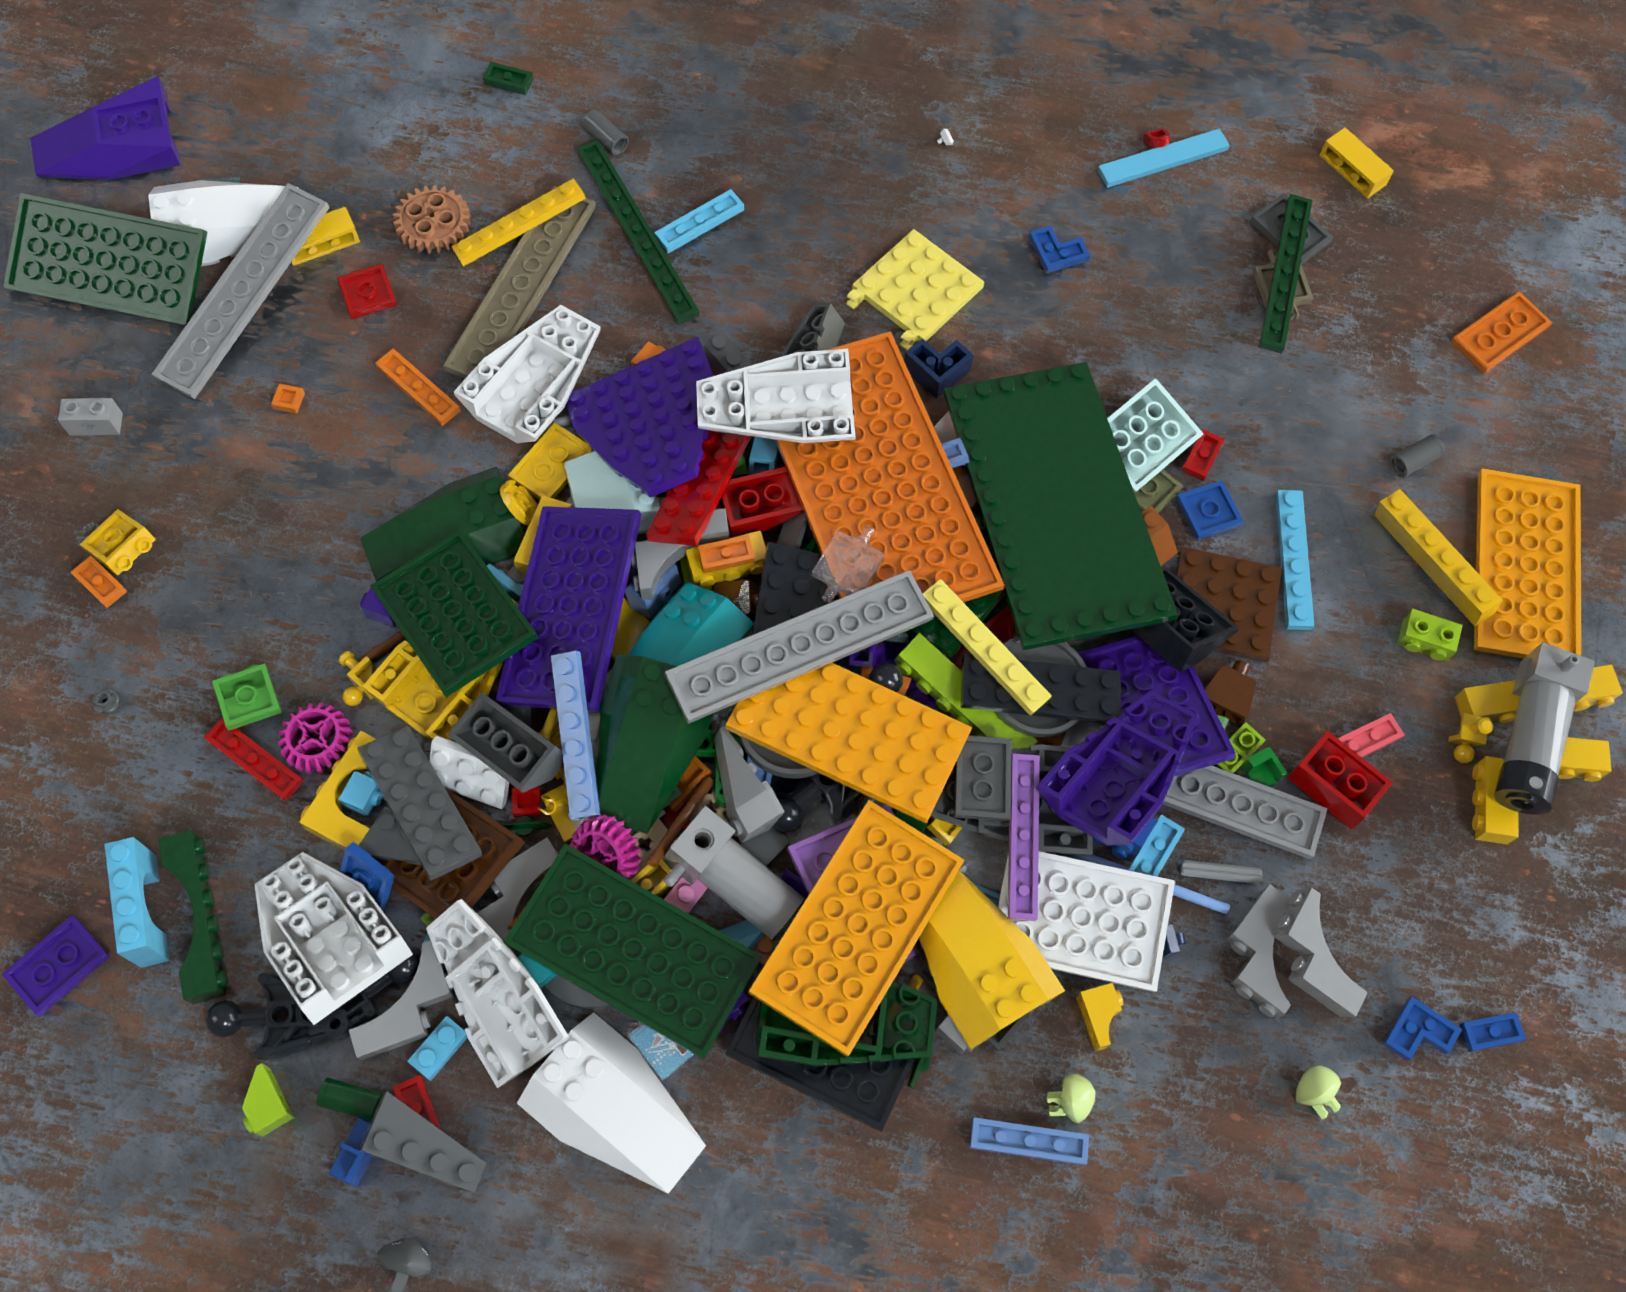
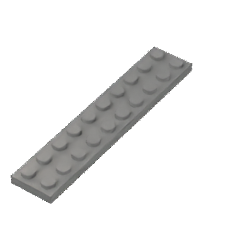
M287 183L151 375L155 379L195 399L330 208L328 203Z
M908 570L667 670L664 676L687 724L931 621L934 615L911 571Z
M1078 721L1066 731L1061 746L1072 747L1075 744L1078 746L1085 741L1086 736L1093 731L1098 732L1105 726L1095 722ZM1212 765L1174 776L1163 805L1310 860L1315 855L1328 809Z

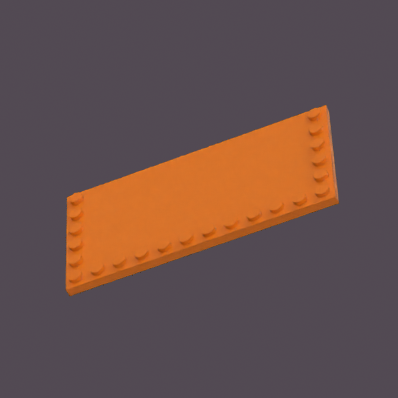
M891 331L828 349H848L856 440L798 443L776 439L775 441L839 599L908 570L911 571L922 594L940 579L962 602L1003 590L1004 583Z

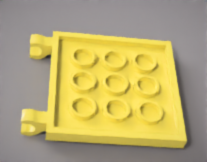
M913 229L852 284V291L847 295L850 300L846 304L850 308L855 309L863 300H866L906 332L901 336L903 341L899 345L907 351L917 340L920 341L923 338L927 341L984 287V281Z

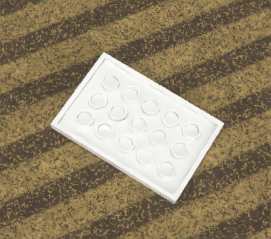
M1009 851L998 908L1007 917ZM1039 851L1038 920L1011 921L1035 943L1052 970L1157 992L1175 880Z

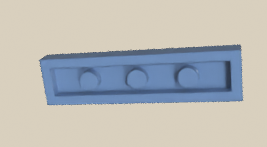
M981 1118L972 1119L969 1149L1087 1165L1089 1134Z

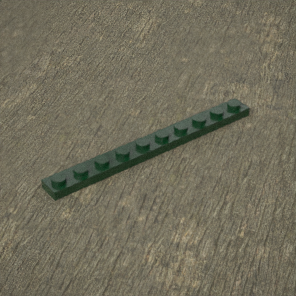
M595 140L577 147L579 157L677 324L680 325L698 317L699 310L599 141Z

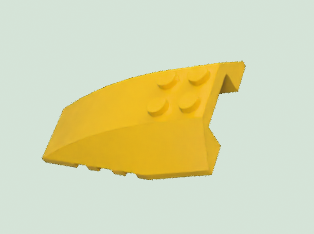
M512 600V601L515 603V605L518 607L519 604H518L517 602H515L514 600ZM404 640L397 645L362 687L388 711L430 742L436 736L454 742L448 736V733L481 692L488 696L504 661L450 696L445 697L409 642Z
M959 870L919 936V941L922 949H924L928 968L937 988L936 992L939 1001L971 1050L1030 1011L1062 994L1065 990L1035 943Z

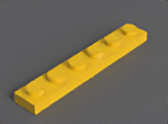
M573 178L451 247L464 267L581 202L586 197Z

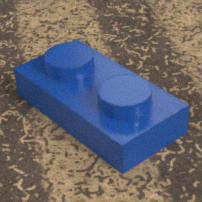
M1517 1012L1459 1024L1468 1052L1526 1040Z

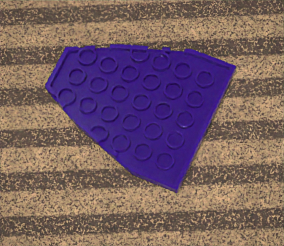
M698 337L571 392L566 404L576 433L587 442L592 450L594 449L598 453L599 457L615 474L628 479L631 485L635 488H640L648 497L651 498L698 477L700 470L699 462L704 454L702 444L703 440H707L709 430L698 428L696 381L713 377L712 369Z

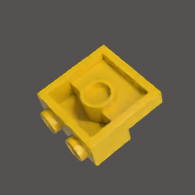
M117 509L79 545L118 576L122 571L129 570L133 565V561L141 553L148 552L156 539L144 526Z

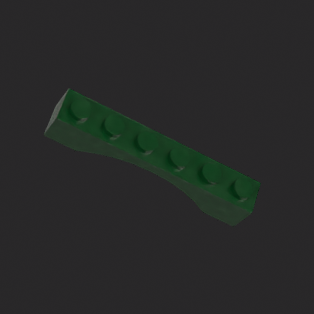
M192 830L160 838L158 843L162 865L182 883L190 898L193 909L194 930L192 943L187 958L179 971L183 1000L194 1005L225 996V986L229 984L227 972L225 969H222L221 965L224 951L222 944L217 941L216 932H219L220 928L218 919L213 915L212 906L215 905L213 891L208 887L207 880L211 878L208 864L204 863L203 854L206 853L204 839Z

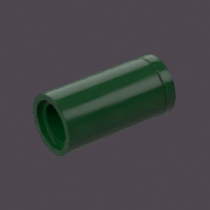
M327 1077L319 1089L316 1104L322 1108L371 1122L383 1093Z

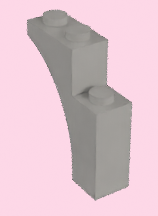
M726 508L715 509L698 545L729 539ZM648 541L636 542V552L633 553L632 567L638 568V575L633 576L635 591H640L642 600L653 599L655 588L665 572L675 562L686 556L685 550L698 547V545L690 546Z
M548 838L543 839L510 860L490 885L500 899L477 913L503 941L511 931L507 928L508 925L522 911L527 900L537 889L558 856ZM509 947L511 951L516 955L515 950Z
M1269 884L1262 890L1226 941L1231 944V948L1236 953L1248 957V960L1231 982L1236 987V992L1243 998L1251 999L1257 1003L1260 1011L1265 1015L1278 1019L1287 1012L1291 1004L1283 994L1276 977L1273 962L1275 937L1273 936L1277 930L1278 920L1284 915L1290 904L1288 903L1289 898Z
M1313 888L1297 890L1291 895L1288 902L1290 905L1286 913L1278 920L1277 930L1273 936L1299 955L1292 963V972L1288 980L1339 1017H1356L1368 992L1343 972L1330 953L1320 923L1321 894Z
M431 940L422 943L421 958L417 972L402 997L379 1017L349 1030L356 1058L363 1061L428 1037L427 1028L431 1027V1022L427 1011L422 1012L421 1009L454 997L453 987L449 988L445 979L448 976V972H446L444 963L439 964Z

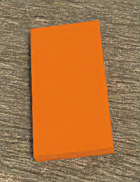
M1518 291L1455 335L1450 342L1485 374L1548 329L1552 322Z

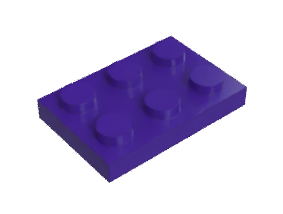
M71 915L2 973V976L33 1013L40 1017L111 956L76 916Z

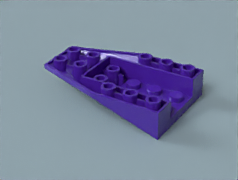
M159 77L148 80L31 137L30 141L36 176L113 180L179 166L178 150L171 136L167 113L170 112L168 96Z

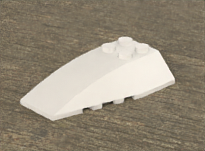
M207 180L157 186L149 193L150 215L153 220L207 231L201 266L213 265L220 262L219 259L229 255L232 258L238 254L285 186Z
M462 899L456 901L426 928L439 964L444 963L448 972V976L445 977L449 988H454L459 1003L455 1004L459 1016L464 1014L467 1022L466 1035L497 1088L541 1061L558 1046L570 1039L541 989L524 965L496 932Z
M593 1012L568 1033L570 1039L558 1046L534 1073L517 1104L561 1142L669 1194L706 1145L637 1048Z

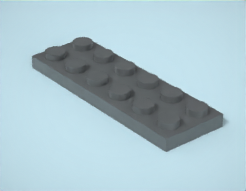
M409 726L358 747L360 757L430 881L482 856L480 847Z

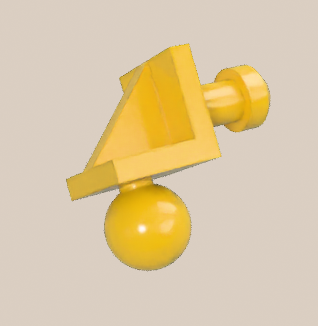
M345 651L340 655L339 663L351 669L347 676L354 686L346 688L342 698L347 705L357 706L361 703L363 694L370 700L374 698L362 686L371 677L375 667L367 656L358 662L351 651Z
M1462 713L1459 734L1449 736L1448 742L1460 744L1454 750V757L1458 762H1471L1475 756L1473 748L1486 745L1487 734L1493 730V723L1490 719Z

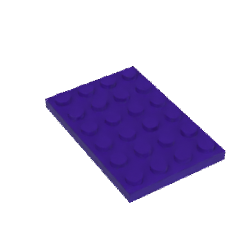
M1139 636L1078 653L1087 668L1120 671L1121 715L1128 706L1150 691L1198 714V719L1175 776L1235 759L1236 752L1194 667L1179 672L1159 653L1153 651Z

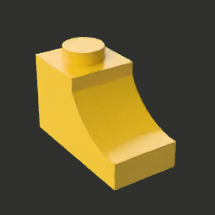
M1113 983L1082 991L1076 997L1095 1052L1106 1049L1111 1044L1109 1025L1112 1017L1122 1011V995L1118 989L1115 990Z

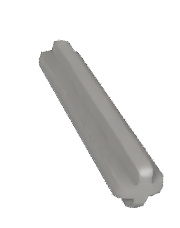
M1183 860L1180 866V872L1183 876L1259 884L1262 881V869L1255 867Z

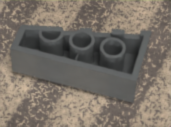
M831 303L812 304L780 357L796 352L821 351L837 347L845 322Z
M387 1091L383 1092L359 1147V1151L473 1193L476 1191L486 1166L483 1160Z

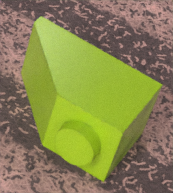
M263 1063L256 1066L242 1106L246 1115L242 1119L250 1133L254 1132V1134L264 1137L295 1117L270 1067Z

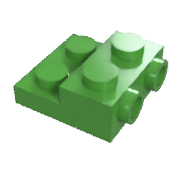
M265 663L251 665L246 670L234 674H224L219 679L212 681L228 731L282 713L270 672Z

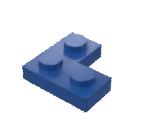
M1051 225L1029 232L1028 238L1046 274L1087 262L1090 259V254L1081 237L1059 243Z
M1411 996L1407 999L1382 1045L1406 1061L1412 1059L1422 1039L1442 1053L1447 1054L1450 1053L1462 1029Z

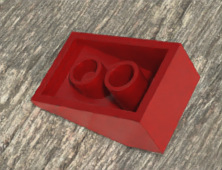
M786 467L731 479L720 499L722 509L726 508L730 538L756 531H761L762 533L804 512Z

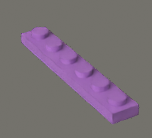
M1014 753L1011 755V819L1009 820L1008 862L1009 920H1038L1039 792L1037 785L1039 784V755Z

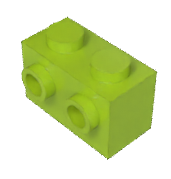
M1412 608L1403 618L1397 645L1405 647L1410 652H1420L1429 655L1434 660L1448 661L1457 652L1463 625Z

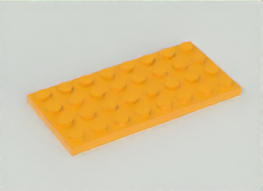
M1481 469L1478 472L1476 571L1503 601L1495 614L1474 626V650L1524 659L1544 642L1581 656L1580 485Z
M830 663L738 702L726 723L725 729L927 824L972 727L834 663Z
M868 800L748 993L848 1057L965 860Z

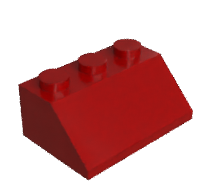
M1329 731L1321 737L1287 777L1322 807L1328 808V812L1351 830L1369 814L1393 783Z

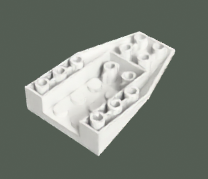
M304 852L254 884L263 952L313 1025L413 955L399 932L363 884Z

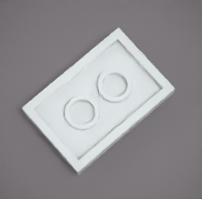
M439 736L432 740L430 763L446 789L503 809L507 802L509 782L460 744Z

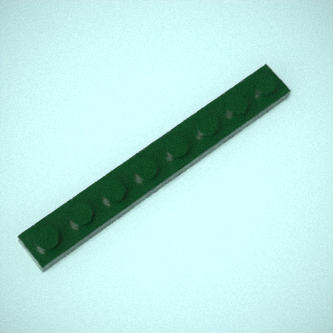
M1290 194L1287 199L1259 348L1281 354L1285 349L1312 199Z

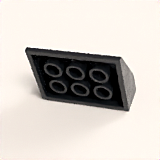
M1162 566L1164 577L1178 613L1177 620L1133 628L1131 630L1135 635L1144 640L1153 651L1159 653L1167 660L1173 668L1182 672L1197 665L1237 633L1239 627L1168 568Z

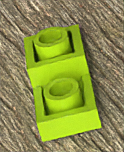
M1245 722L1229 739L1236 752L1235 759L1218 763L1217 765L1222 770L1234 773L1266 740Z

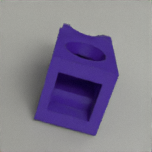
M879 642L851 654L849 665L875 667L878 664L884 663L886 644Z

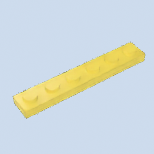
M941 579L923 593L931 611L1030 716L1052 697Z

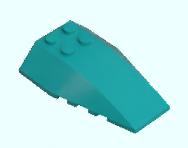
M686 582L645 625L628 655L644 656L674 666H680L745 639L752 631L754 622L727 597Z

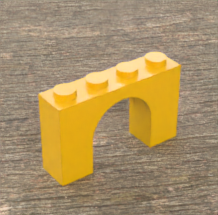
M360 731L357 737H353L350 740L347 752L342 759L335 762L332 774L326 782L319 786L316 798L311 805H307L304 808L301 820L299 821L307 831L344 851L353 842L359 846L370 828L344 815L341 802L338 800L354 771L364 774L365 771L369 772L359 755L358 747L372 742L376 738L363 731Z

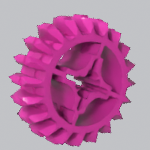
M320 702L317 708H315L312 703H309L307 710L298 706L299 713L297 715L289 713L290 722L282 721V725L286 730L278 731V735L282 738L278 741V746L282 749L281 755L283 758H287L286 762L290 766L295 765L297 771L300 772L305 769L308 774H312L316 768L318 773L322 774L325 766L332 770V763L341 759L340 755H345L348 750L346 746H348L351 740L349 737L353 735L352 729L349 728V720L344 718L342 711H336L332 705L326 708L324 703ZM335 730V738L332 744L329 745V738L333 735L332 732ZM302 731V738L298 741L299 745L296 747L297 737ZM309 733H311L314 737H318L322 741V743H320L317 739H313ZM318 751L321 752V753H319V754L312 755V754L315 753V752H318Z
M604 814L598 817H591L581 823L576 828L577 831L572 835L573 841L569 846L623 877L631 880L640 869L638 864H640L642 858L637 854H639L641 848L635 845L638 838H633L630 834L632 829H625L624 821L617 822L615 816L607 817Z

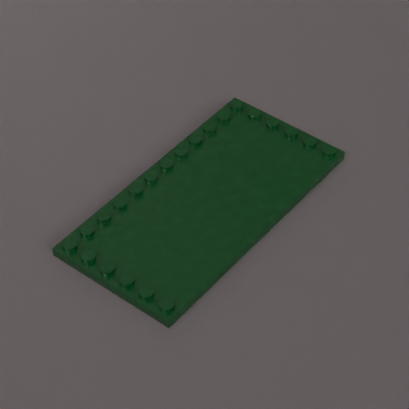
M1087 362L944 388L943 394L956 436L961 438L969 457V463H966L965 466L995 563L1004 583V592L1023 651L1177 620L1178 613Z

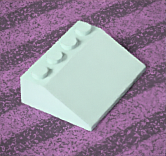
M1156 378L1107 418L1134 493L1203 435L1202 431Z
M596 451L565 462L564 466L574 507L639 510L642 516L638 534L647 533L660 508L657 495L650 498L640 488H635L631 485L628 479L615 474L599 457Z

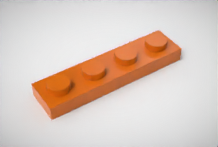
M394 348L375 362L380 372L441 426H444L461 411L459 405Z

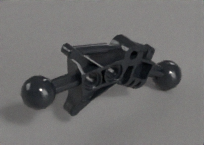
M881 663L872 669L869 680L898 692L903 684V675L894 664ZM820 773L806 777L811 783L792 799L787 797L778 799L784 813L772 827L781 832H790L796 829L801 823L802 811L821 795L825 797L831 808L832 823L839 824L861 792L850 788L845 795L846 785L834 781L829 786H825L820 782V778L823 776Z
M410 949L413 953L412 956L315 1025L307 1020L305 1013L301 1010L280 977L261 973L258 976V982L266 991V1008L241 1009L233 1001H220L207 1011L205 1018L206 1026L210 1033L216 1037L224 1038L235 1034L242 1026L266 1025L264 1040L255 1051V1057L260 1060H267L269 1057L311 1045L313 1041L327 1037L339 1040L346 1039L350 1036V1029L361 1025L367 1017H376L377 1010L371 997L392 982L406 983L413 980L420 963V958L413 949ZM287 1008L289 1011L288 1018L284 1022L279 1023L277 1019L280 1010ZM340 1021V1027L336 1029V1024ZM322 1028L324 1031L314 1035L308 1033L290 1039L300 1029Z

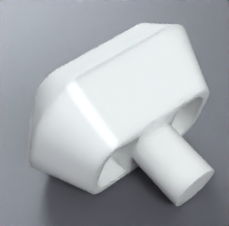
M943 128L940 132L942 138L937 140L938 143L944 142L946 146L952 145L954 141L948 129Z

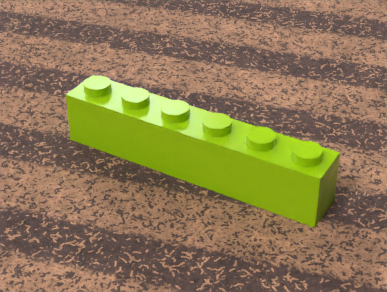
M919 633L894 660L903 675L912 677L917 682L916 686L925 694H930L937 700L936 704L944 712L949 711L956 718L955 720L972 727L971 731L975 736L1012 739V749L1028 748L1037 743L1033 736L1022 734L1010 728L994 711L960 708L962 671L922 634Z

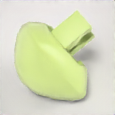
M1322 1065L1311 1067L1302 1075L1298 1083L1296 1101L1303 1105L1312 1106L1322 1120L1328 1115L1324 1104L1330 1106L1334 1113L1339 1111L1341 1106L1334 1097L1341 1085L1338 1075L1333 1070Z
M1069 1074L1062 1080V1091L1047 1093L1048 1103L1055 1102L1058 1104L1055 1106L1049 1105V1115H1067L1075 1123L1083 1121L1089 1115L1095 1102L1096 1092L1091 1082L1079 1074Z

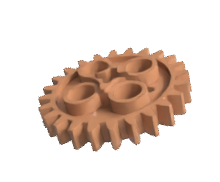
M436 185L433 186L432 190L424 186V191L422 192L415 188V195L407 193L408 200L400 199L402 206L395 207L397 213L393 214L395 220L393 224L398 238L402 239L403 244L408 243L410 249L417 246L418 252H421L424 248L427 249L428 254L434 248H436L438 253H440L441 247L450 250V243L456 244L457 238L463 240V232H469L468 225H471V215L467 203L462 200L460 194L455 195L453 189L447 193L446 186H443L441 190H437Z

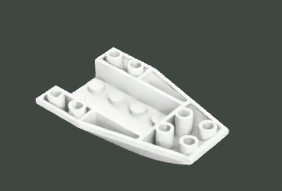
M560 305L483 358L454 391V395L477 421L516 443L536 441L565 407L601 327Z
M848 349L796 352L696 381L698 428L798 443L856 440Z

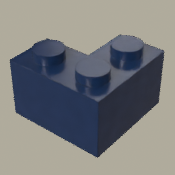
M922 338L905 352L904 362L910 375L935 398H938L944 393V388L952 387L971 371L974 355L958 340L954 341L939 354Z

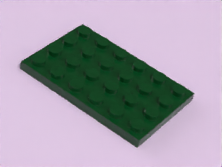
M461 530L370 585L445 697L450 696L539 638Z

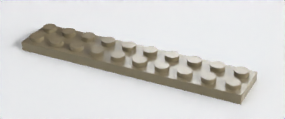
M586 198L524 233L444 363L443 367L446 372L466 379L483 358L522 332L596 208L595 201Z

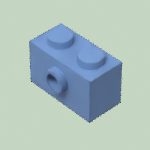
M673 564L658 582L653 599L642 600L640 591H635L633 580L625 589L630 608L651 619L662 605L672 597L673 592L682 583L676 564Z

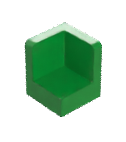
M1270 746L1250 756L1241 765L1249 780L1268 787L1277 784L1287 775L1286 770Z

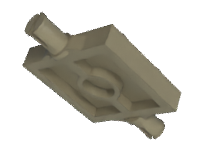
M1271 249L1267 252L1270 260L1269 264L1255 266L1253 270L1265 309L1275 265L1276 249ZM1300 265L1290 320H1296L1300 317L1296 306L1311 304L1314 299L1302 265Z

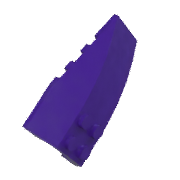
M1150 691L1128 706L1122 715L1107 721L1106 726L1098 732L1093 731L1086 736L1084 742L1069 748L1037 785V790L1060 819L1106 845L1132 844L1163 805L1198 719V714Z

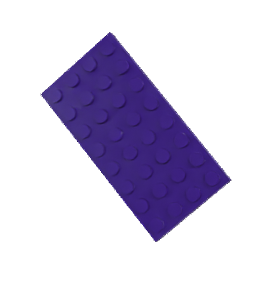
M542 507L518 609L530 623L539 638L505 660L496 697L497 703L500 705L557 709L551 655L579 651L581 653L587 710L599 712L642 516L639 510Z

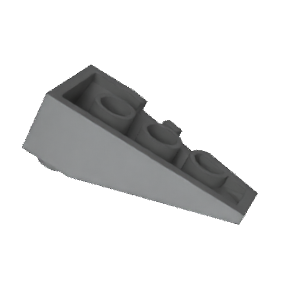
M724 726L715 735L714 744L728 819L730 821L729 825L736 830L734 835L738 836L740 842L743 843L769 831L782 816L784 810L768 782L764 781L761 783L756 776V766L752 762H745L742 748Z

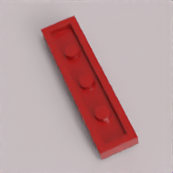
M223 717L203 737L208 743L285 802L304 782L301 777L237 728L228 731Z

